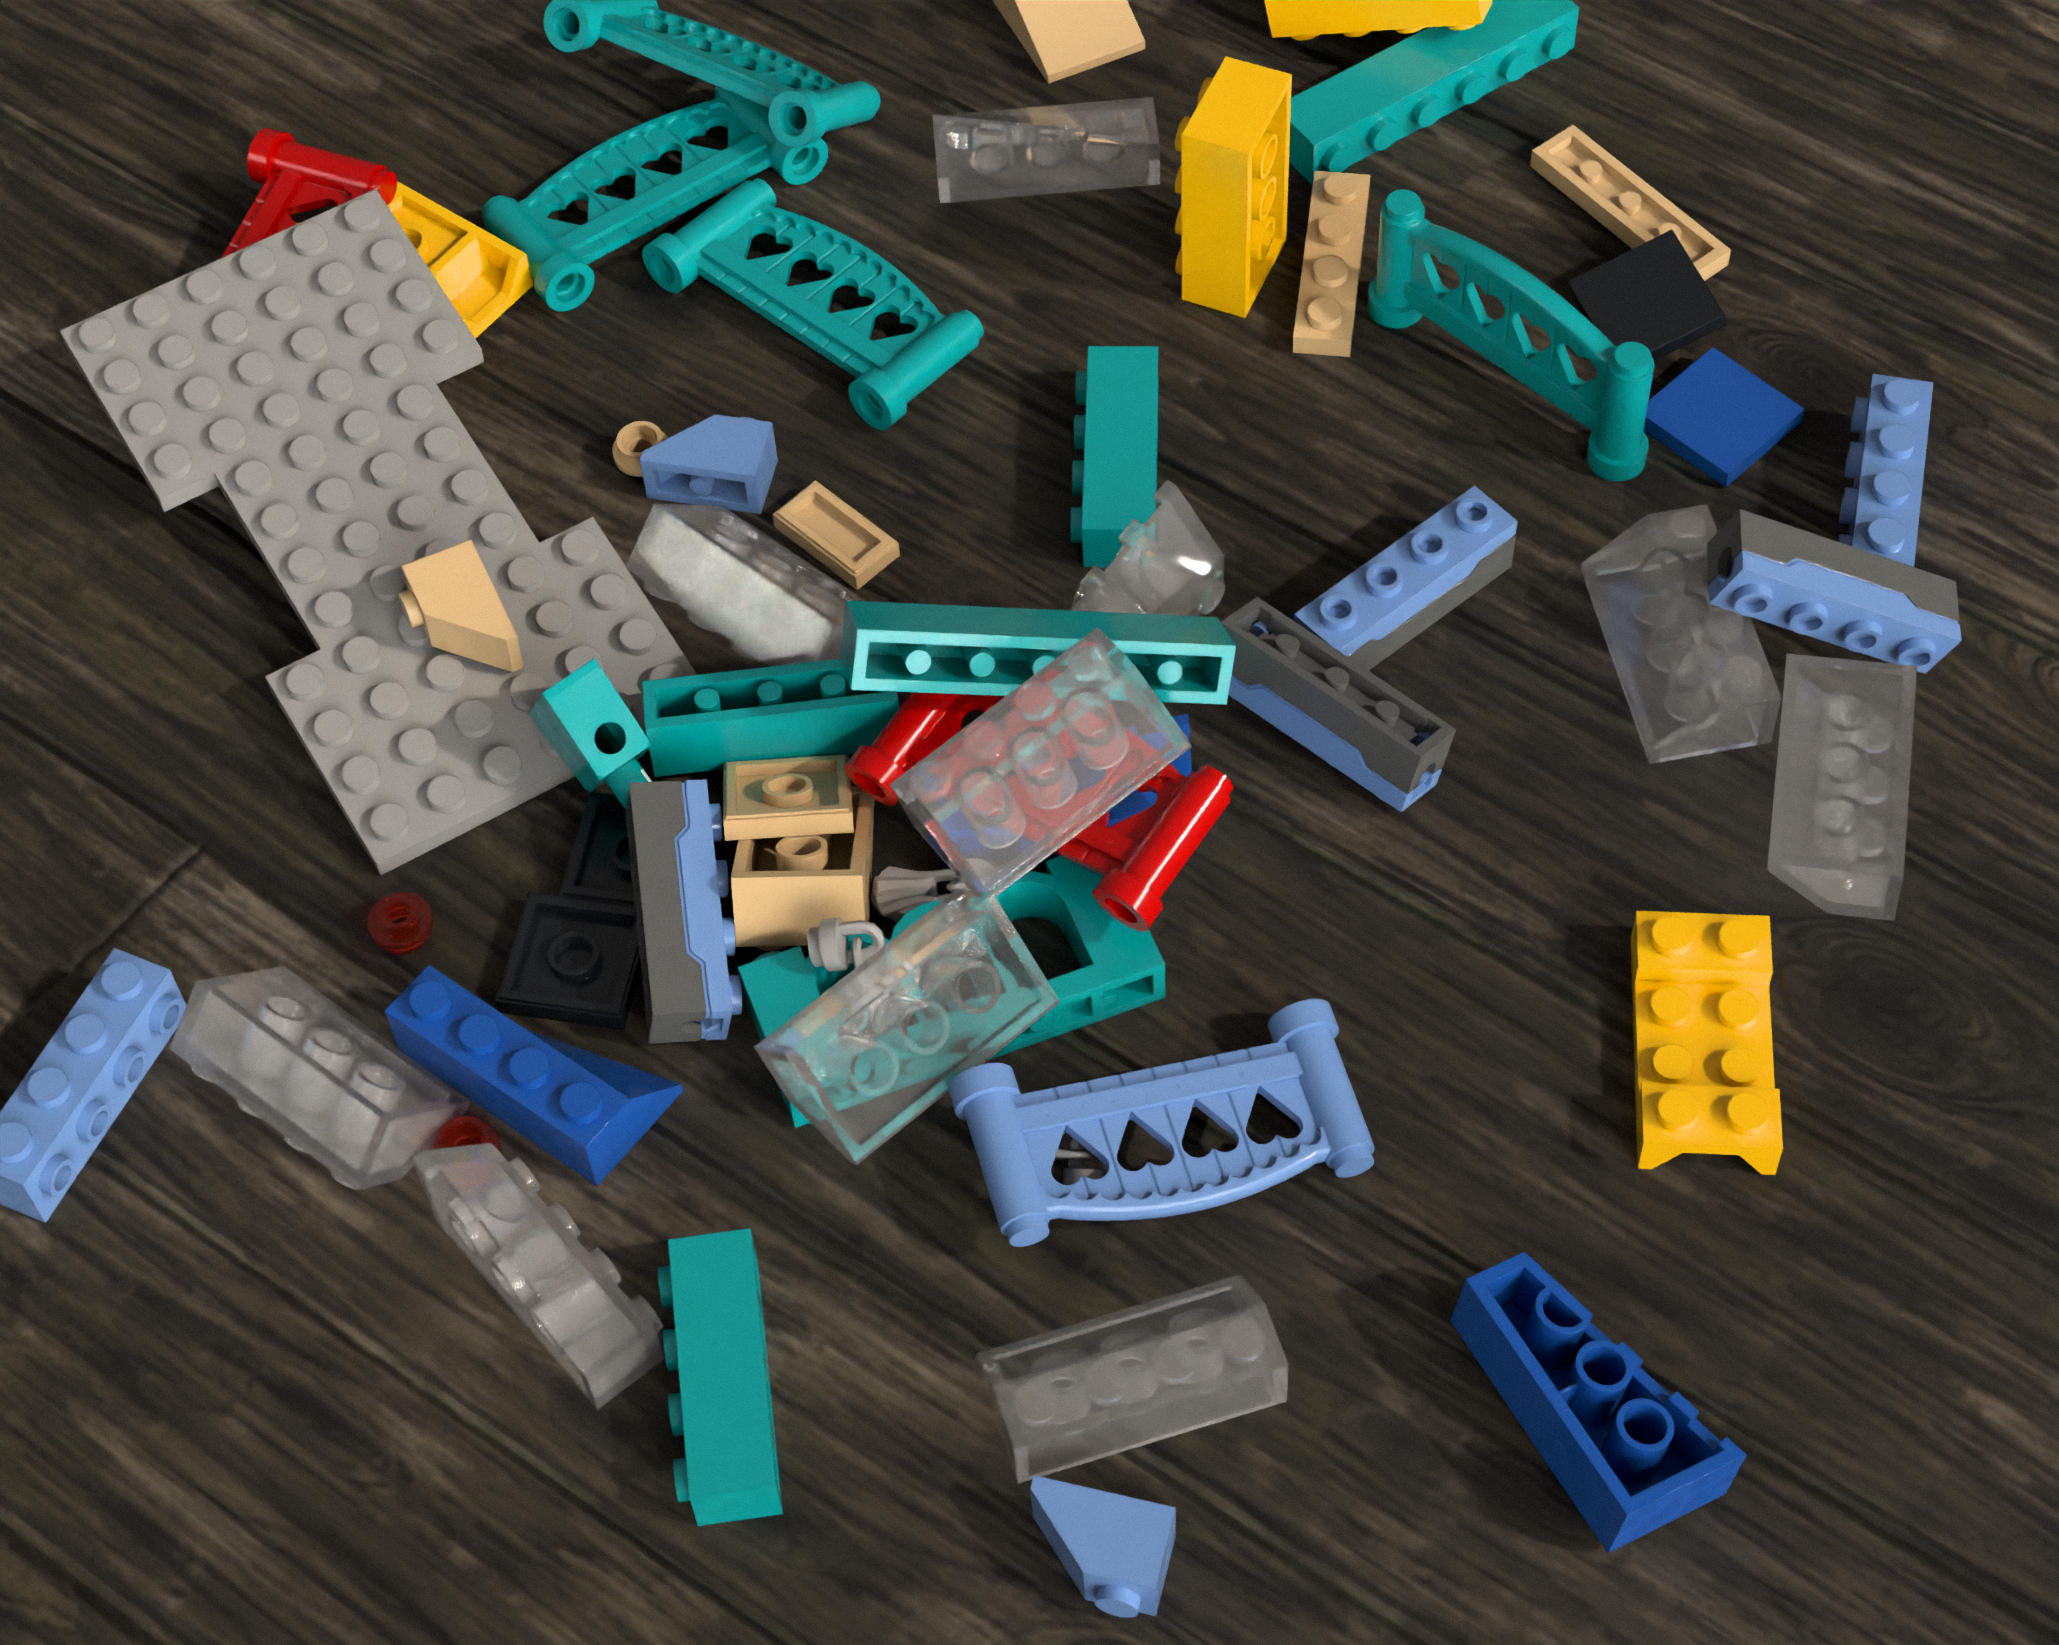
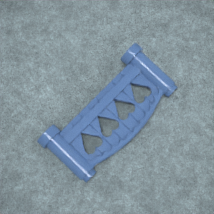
M1308 999L1290 1004L1276 1012L1267 1024L1273 1041L1271 1044L1088 1080L1087 1082L1083 1081L1021 1094L1012 1067L1004 1063L981 1064L955 1076L948 1085V1092L956 1116L967 1121L1001 1234L1008 1237L1009 1243L1012 1246L1024 1247L1045 1239L1050 1233L1048 1223L1053 1219L1128 1221L1170 1217L1210 1209L1243 1199L1273 1187L1317 1163L1326 1162L1328 1167L1334 1168L1336 1176L1341 1178L1356 1176L1370 1169L1374 1165L1372 1154L1375 1146L1334 1040L1339 1033V1027L1330 1003L1323 999ZM1256 1094H1261L1296 1122L1299 1126L1300 1134L1290 1139L1276 1135L1267 1144H1258L1252 1141L1246 1133V1126ZM1192 1107L1200 1109L1231 1134L1236 1141L1237 1147L1229 1152H1221L1212 1148L1208 1155L1200 1158L1188 1155L1182 1147V1139ZM1133 1120L1165 1146L1172 1155V1161L1161 1166L1147 1162L1138 1171H1128L1121 1167L1117 1161V1153L1127 1122ZM1068 1133L1102 1161L1107 1168V1174L1100 1179H1090L1086 1176H1081L1079 1181L1071 1185L1057 1182L1052 1176L1051 1169L1063 1134Z

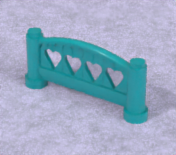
M552 0L544 13L543 24L546 36L550 43L558 50L563 52L585 50L593 46L597 40L605 39L769 108L768 120L772 133L778 141L788 147H801L818 141L825 132L869 121L880 108V95L877 89L867 82L837 83L818 71L763 45L713 26L660 10L656 0Z
M716 86L714 90L715 99L651 119L604 141L564 166L537 187L527 198L519 202L503 195L491 198L482 209L484 226L489 233L527 254L535 291L544 302L555 311H570L581 305L593 290L595 276L593 270L588 266L591 262L770 166L789 184L802 185L811 181L822 171L827 162L828 146L826 142L820 138L812 144L801 147H788L782 144L771 131L768 120L769 108ZM722 126L728 129V148L722 151L687 143L691 138L704 136L712 127ZM674 150L682 153V172L677 175L641 167L646 162L659 160L660 156L667 151ZM631 175L635 177V197L630 200L595 193L597 188L612 185L614 180L620 176ZM585 200L588 202V222L583 225L547 217L554 211L565 210L572 201Z
M759 178L753 181H744L673 235L662 233L643 248L642 257L646 269L655 282L664 290L674 294L679 293L694 282L699 274L856 377L857 379L850 383L848 388L850 401L859 416L867 424L878 430H887L901 419L907 412V403L977 348L980 339L984 335V329L980 320L972 312L963 309L959 312H951L947 316L943 315L909 278L863 244L817 221L775 207L777 200L774 191L764 180ZM761 233L771 234L776 238V243L786 244L791 247L785 253L747 260L753 237ZM802 259L812 260L816 263L818 270H826L833 274L825 280L787 286L793 264ZM841 286H852L857 289L858 296L869 297L874 300L869 306L829 313L833 293ZM882 313H894L900 318V323L911 324L916 327L915 331L908 334L870 340L875 319Z
M1406 189L1391 192L1381 206L1377 273L1368 288L1367 310L1370 317L1379 325L1399 329L1415 324L1424 315L1589 428L1592 433L1589 437L1587 463L1596 475L1610 481H1627L1638 476L1646 465L1649 447L1648 438L1644 433V426L1655 366L1650 350L1638 342H1625L1618 347L1615 346L1584 315L1534 275L1479 242L1425 219V207L1415 192ZM1430 253L1442 265H1448L1457 272L1460 278L1458 286L1452 290L1443 286ZM1474 283L1480 286L1485 294L1495 296L1500 300L1505 309L1503 316L1494 320L1486 314ZM1519 314L1523 315L1531 325L1539 326L1545 330L1551 344L1540 351L1533 347ZM1565 345L1569 346L1577 356L1590 360L1596 368L1597 375L1587 381L1579 378L1576 375Z

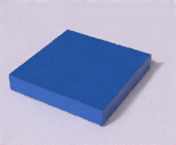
M1712 347L1649 400L1644 431L1726 488L1801 424L1805 409Z

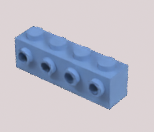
M1873 374L1867 398L1856 396L1850 432L1860 433L1859 442H1850L1844 477L1854 478L1853 488L1845 487L1839 514V523L1849 525L1848 535L1839 534L1837 542L1914 567L1934 382Z
M116 948L112 950L0 1112L1 1205L44 1223L47 1222L189 1011L170 969Z

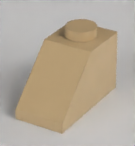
M472 540L402 566L408 590L398 593L400 603L411 628L422 625L432 647L510 672L524 668L518 636Z

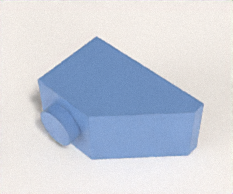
M715 414L644 450L639 461L648 499L761 514L778 457L772 422L756 420L750 417L738 418Z
M1034 1475L1030 1487L1033 1518L1084 1599L1095 1602L1096 1607L1103 1612L1118 1617L1131 1618L1137 1616L1138 1612L1156 1616L1176 1538V1507Z

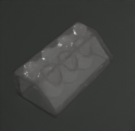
M653 504L626 564L629 571L645 581L643 588L648 593L659 599L678 603L688 610L687 618L692 623L703 629L722 633L733 641L731 648L736 653L755 662H764L770 667L839 659L846 600L865 601L723 506Z
M1707 504L1647 514L1582 562L1581 566L1584 581L1649 764L1771 743L1782 700L1751 617L1709 604L1708 587L1710 584H1708L1706 544L1718 531Z
M1097 627L889 785L915 829L984 906L1192 746L1137 667Z
M1798 654L1786 655L1767 871L1827 914L1891 921L1895 919L1904 876L1917 666Z
M957 889L754 1046V1048L788 1100L851 1163L858 1165L948 1092L949 1083L955 1076L969 1068L984 1064L1059 1004L1060 1000L994 893Z
M284 966L196 981L169 1048L191 1065V1070L194 1074L206 1081L217 1084L237 1099V1104L243 1111L265 1120L284 1135V1140L287 1144L296 1150L310 1154L331 1170V1174L336 1181L356 1190L400 1180L466 1113L470 1101Z
M1241 1274L976 1353V1360L1017 1484L1032 1480L1034 1475L1042 1477L1287 1402L1289 1364L1265 1303Z

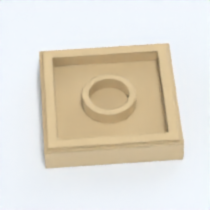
M846 754L735 761L723 764V824L725 841L853 833L851 781L844 770L849 756H846Z

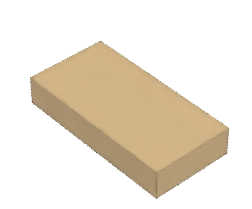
M816 480L773 513L774 527L856 590L860 589L900 556L899 543Z

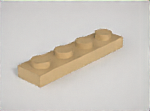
M1571 125L1532 150L1530 167L1632 249L1672 229L1704 281L1728 266L1731 253L1730 248L1575 125Z
M1326 171L1314 172L1293 334V353L1350 357L1370 191V175Z

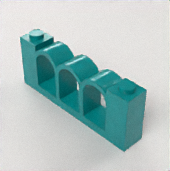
M1061 855L1046 861V873L1024 871L1008 874L995 881L980 897L977 911L964 903L947 900L923 903L907 912L893 929L891 939L889 940L884 937L885 944L881 955L870 961L878 979L887 983L897 995L910 1028L843 1051L823 1000L834 984L847 977L857 976L854 963L849 964L847 970L828 972L824 966L814 967L810 955L805 959L801 947L797 946L783 952L771 951L764 953L751 963L739 966L738 972L746 1006L793 1125L797 1128L1166 998L1165 962L1149 929L1146 932L1134 930L1107 913L1093 896V891L1103 876ZM1026 917L1047 919L1059 926L1066 935L1081 969L1019 990L995 936L1005 925L1016 919ZM868 934L848 935L850 950H852L854 937H861L865 948L873 943L872 937ZM942 946L962 948L973 954L982 965L996 998L931 1020L911 974L910 966L919 955L932 948Z

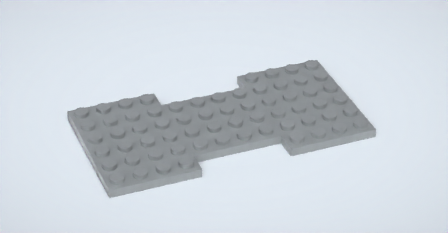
M377 189L60 330L65 346L163 511L166 512L219 487L318 651L265 676L271 693L380 876L575 777L530 718L529 714L544 691L593 658L601 666L645 735L642 681L697 675L594 517L542 542L538 541L437 386V384L483 363L482 348ZM472 540L518 636L524 668L510 672L432 647L422 625L411 628L400 603L398 593L408 590L402 566ZM595 740V744L601 752L613 754V750L608 743L602 740Z

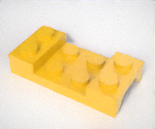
M397 181L396 194L387 206L476 339L534 285L527 254Z
M1636 911L1631 934L1638 1169H1653L1682 1153L1739 1155L1760 1174L1775 1175L1783 1150L1780 1089H1775L1769 993V985L1773 974L1770 916Z

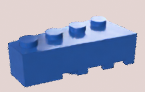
M1523 1252L1465 1279L1450 1321L1606 1552L1610 1553L1725 1495L1747 1454L1728 1437L1720 1441L1696 1419L1699 1411L1678 1391L1671 1396L1641 1368L1644 1361L1623 1341L1619 1345L1613 1343L1590 1322L1593 1314L1526 1252Z

